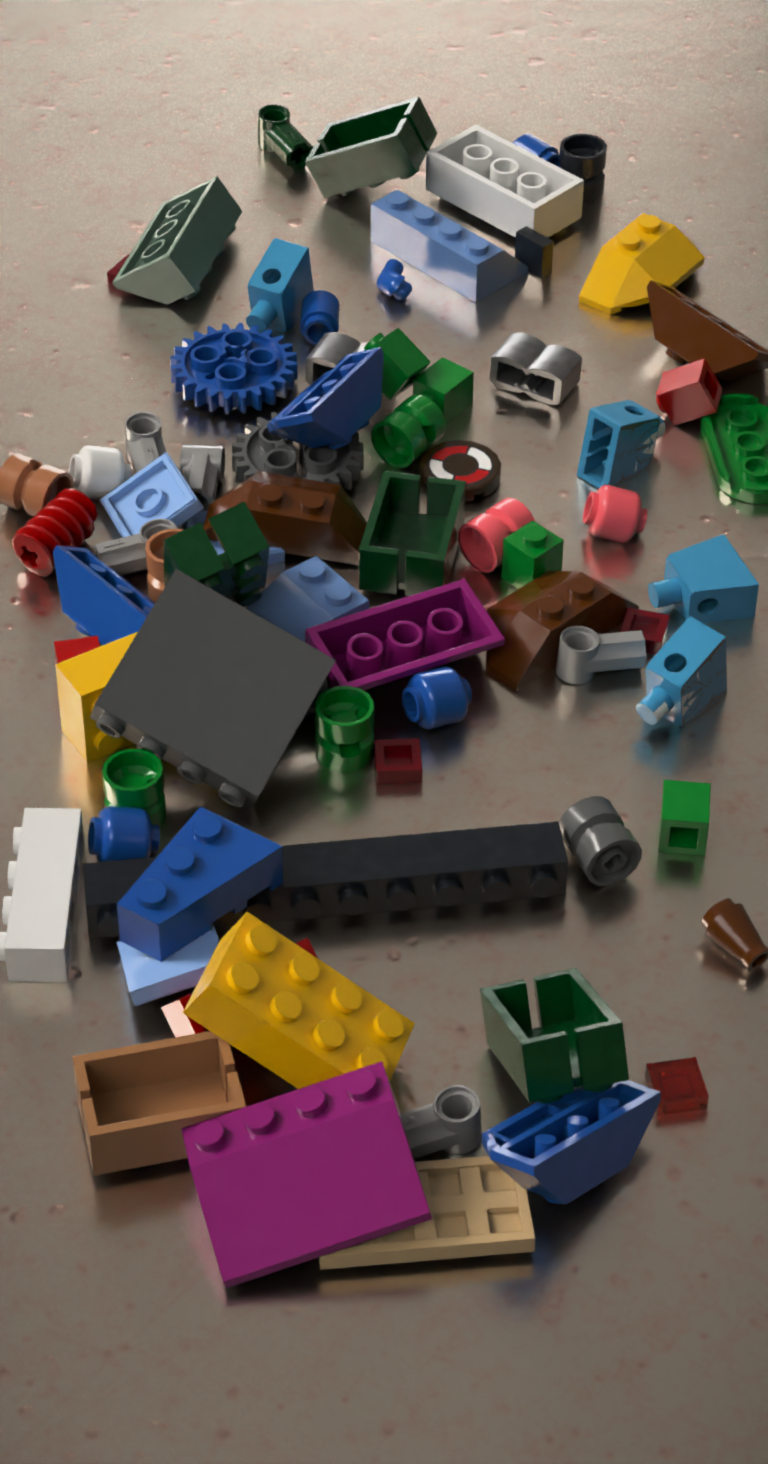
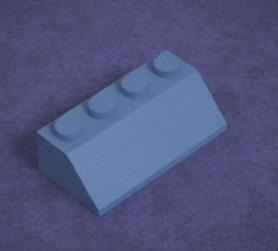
M399 190L391 192L371 203V242L475 303L528 273V266L503 249Z

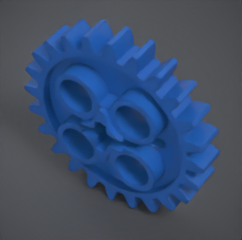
M223 323L222 330L218 331L208 326L207 334L205 335L194 331V340L183 338L182 347L175 346L174 356H170L171 383H175V391L183 392V400L185 401L195 399V407L208 403L209 411L211 412L219 406L224 407L226 414H229L233 407H238L242 413H246L247 406L251 405L257 410H262L261 402L265 401L268 404L275 405L276 396L286 398L287 389H294V380L298 379L297 352H293V345L291 343L284 344L283 335L273 337L272 329L262 333L258 332V325H254L249 330H246L243 323H239L235 329H230L226 323Z

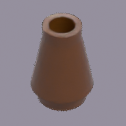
M730 898L719 901L706 912L701 921V924L706 929L705 936L740 961L749 971L760 967L768 959V948L763 943L742 904H735Z

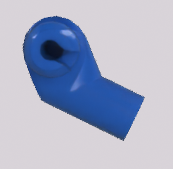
M396 259L387 261L377 279V288L388 297L393 295L396 300L404 301L411 293L412 286L404 281L405 277L401 275L404 267L400 261Z

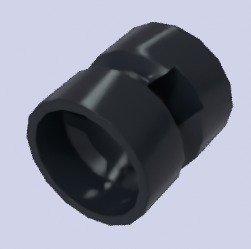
M574 134L561 141L559 165L561 169L584 180L583 203L591 202L600 198L604 193L605 174L602 170L606 165L607 144L598 136Z

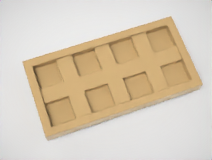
M489 1156L415 1162L432 1219L319 1257L320 1270L534 1252L535 1234L527 1189L522 1188Z

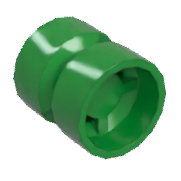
M412 395L374 426L371 431V441L375 451L387 464L396 468H405L443 437L446 432V420L441 409L430 398L423 395Z
M337 686L327 689L319 695L315 702L316 758L321 765L332 771L353 772L360 770L368 765L374 756V701L368 693L360 688Z
M127 749L111 755L103 764L102 769L105 807L143 808L149 814L151 824L158 825L160 828L166 818L165 794L163 792L164 773L161 760L155 754L143 749Z

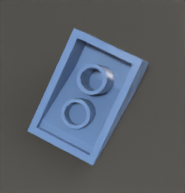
M314 556L282 572L261 592L262 596L259 600L246 607L249 611L305 642L306 628L369 609V600L319 557Z

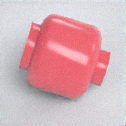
M603 485L596 492L591 491L584 506L582 520L584 524L588 525L589 532L594 537L625 544L632 539L635 532L642 533L647 520V509L642 508L641 498L638 493L612 485Z

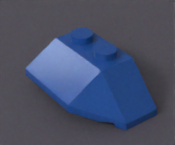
M382 348L355 352L343 357L338 362V365L324 373L266 425L269 433L310 448L329 445L330 449H337L349 444L353 440L352 436L358 430L369 425V419L381 408L384 359Z
M56 545L53 557L62 612L76 623V629L89 637L98 636L99 642L102 645L138 632L155 602L114 569L104 564L87 548Z
M630 1080L613 1083L609 1089L599 1092L586 1091L582 1087L576 1088L573 1093L564 1094L558 1101L551 1103L536 1102L483 1132L481 1143L490 1159L522 1188L544 1196L551 1203L566 1205L629 1166L661 1101V1092Z

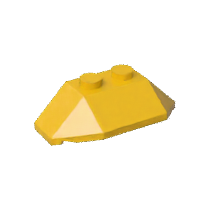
M642 213L602 246L579 294V302L610 315L620 312L622 307H635L649 303L647 286L650 280L676 288L704 264L705 257L693 241L675 225L662 221L654 215Z

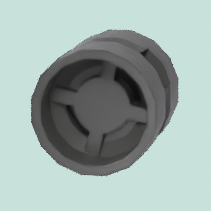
M591 796L581 799L573 804L559 821L564 843L572 855L575 856L591 883L597 886H608L623 880L637 868L642 858V849L630 830L624 827L620 815L608 799L602 796Z

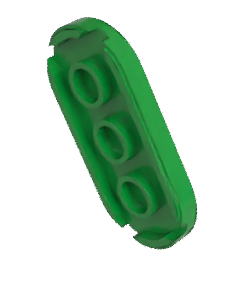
M748 394L721 396L717 412L701 417L700 427L716 482L719 488L733 499L750 504H768V402L767 406L758 403L759 398Z

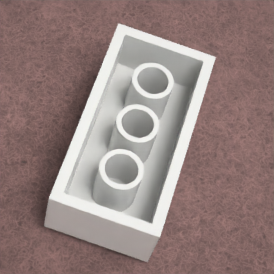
M478 125L472 126L426 152V190L515 238L516 232L525 226L548 238L582 218L583 179Z

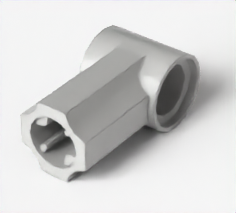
M137 412L126 419V457L131 462L135 475L166 453L162 438L161 420L157 415L150 412Z
M183 444L180 456V472L203 505L204 509L201 511L208 510L209 505L215 501L217 484L223 482L225 447Z
M168 519L148 521L141 527L139 534L95 544V555L121 576L144 570L148 571L145 553L146 542L157 532L177 529V526Z
M575 625L567 627L560 635L556 674L564 682L580 685L592 680L595 672L644 668L647 654L643 633L640 630L597 634L594 630L585 626Z
M448 1086L435 1096L434 1103L401 1113L414 1158L442 1149L453 1154H464L474 1150L481 1142L480 1100L476 1092L467 1086Z

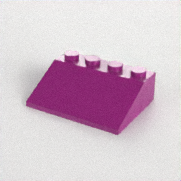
M382 1061L181 1128L190 1170L221 1277L226 1288L432 1219L397 1100Z

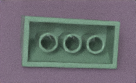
M218 176L160 205L112 282L117 289L166 305L178 299L187 301L200 291L201 281L213 269L211 264L216 256L224 250L223 244L227 237L235 231V223L242 213L241 208Z

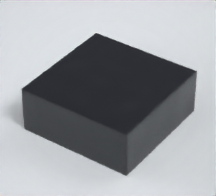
M525 226L516 232L515 258L528 266L529 272L542 279L552 273L553 241Z

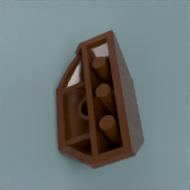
M650 280L647 292L655 340L668 348L665 353L669 357L684 364L687 361L692 363L705 358L716 378L733 381L768 368V350L674 287Z
M259 471L209 505L203 528L212 541L219 542L208 522V518L245 501L269 547L282 548L288 554L311 558L317 556L323 560L359 566V548L367 521L341 485Z
M547 571L487 609V613L505 638L504 645L486 651V670L518 691L556 666L560 635L564 629L577 625L591 628L597 634H606L623 623L628 607L639 609V606L608 585L580 571Z

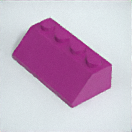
M465 579L305 629V643L336 660L326 677L329 689L337 686H352L367 690L502 646L505 638Z

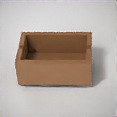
M211 1031L72 1056L76 1096L85 1131L93 1176L186 1159L188 1157L181 1128L246 1107L238 1073L235 1071V1062L230 1044Z

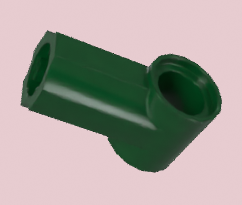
M277 104L266 105L259 110V147L268 152H275L294 171L304 168L306 166L305 161L313 146L290 123L289 110Z

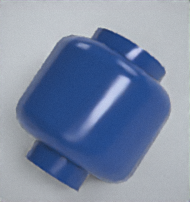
M440 667L415 674L410 678L407 688L402 693V704L408 719L411 722H416L419 727L426 730H433L462 721L468 711V704L472 701V691L468 681L465 678H461L450 667Z
M107 806L100 811L98 817H92L90 820L88 850L90 855H96L98 862L149 858L150 853L158 852L160 843L159 826L151 824L150 816L143 808Z

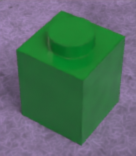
M399 327L386 336L378 333L364 347V350L382 348L384 354L382 393L389 401L411 387L413 379L422 373L431 362Z
M442 357L413 379V395H423L436 403L443 412L447 424L473 404L474 372Z
M535 521L529 522L503 539L501 578L515 588L520 589L547 571H562L564 540Z
M664 780L658 852L705 856L710 817L711 783Z

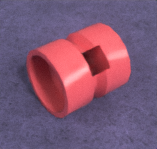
M505 498L487 509L485 513L474 517L460 527L458 531L460 550L472 567L480 572L489 573L502 565L503 539L529 522L535 521V519L523 503L514 498Z

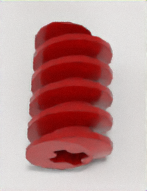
M64 489L57 494L56 498L48 502L46 507L37 512L36 516L31 518L25 526L16 532L12 539V547L15 554L32 573L44 577L50 575L55 568L53 551L56 545L80 547L84 540L93 535L95 530L94 522L98 516L97 508L91 499L82 492L75 489Z

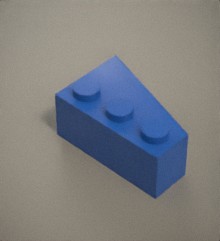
M200 806L117 903L120 941L160 962L210 931V924L230 911L236 914L246 908L248 899L267 887L272 891L282 885L283 846Z

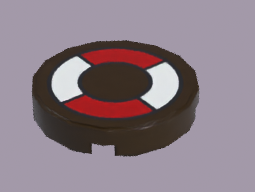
M463 440L442 442L429 448L422 456L420 480L422 484L425 483L426 485L429 476L466 481L465 502L474 500V495L484 493L483 497H485L498 487L501 476V462L495 452L482 444Z

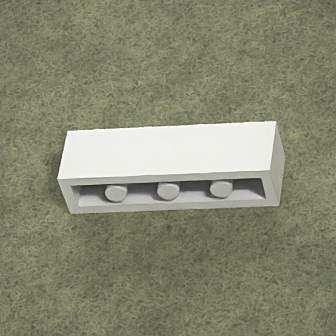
M24 808L22 827H14L13 854L18 856L17 861H9L8 889L13 891L12 896H4L3 925L8 926L7 932H0V961L6 962L8 982L68 981L84 849L81 808Z

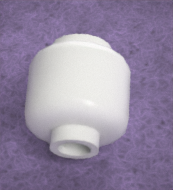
M87 445L80 450L78 455H72L69 474L73 478L76 490L82 492L90 499L100 500L132 477L131 464L125 463L124 456L119 449Z

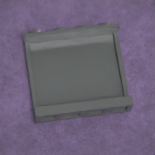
M176 569L97 699L90 718L96 721V726L105 734L114 738L123 736L137 744V749L149 751L160 760L163 759L178 768L177 772L186 780L195 784H202L204 782L218 790L219 797L228 804L235 807H242L244 805L252 809L336 660Z

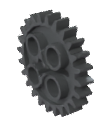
M271 412L270 421L258 417L257 427L246 424L245 433H237L236 443H232V471L236 472L237 482H243L257 472L262 471L338 484L344 489L350 490L352 489V480L359 481L360 471L364 469L363 442H359V433L356 432L349 444L337 449H330L329 445L310 448L299 444V457L303 469V477L299 476L293 441L269 433L266 426L278 415L275 412Z

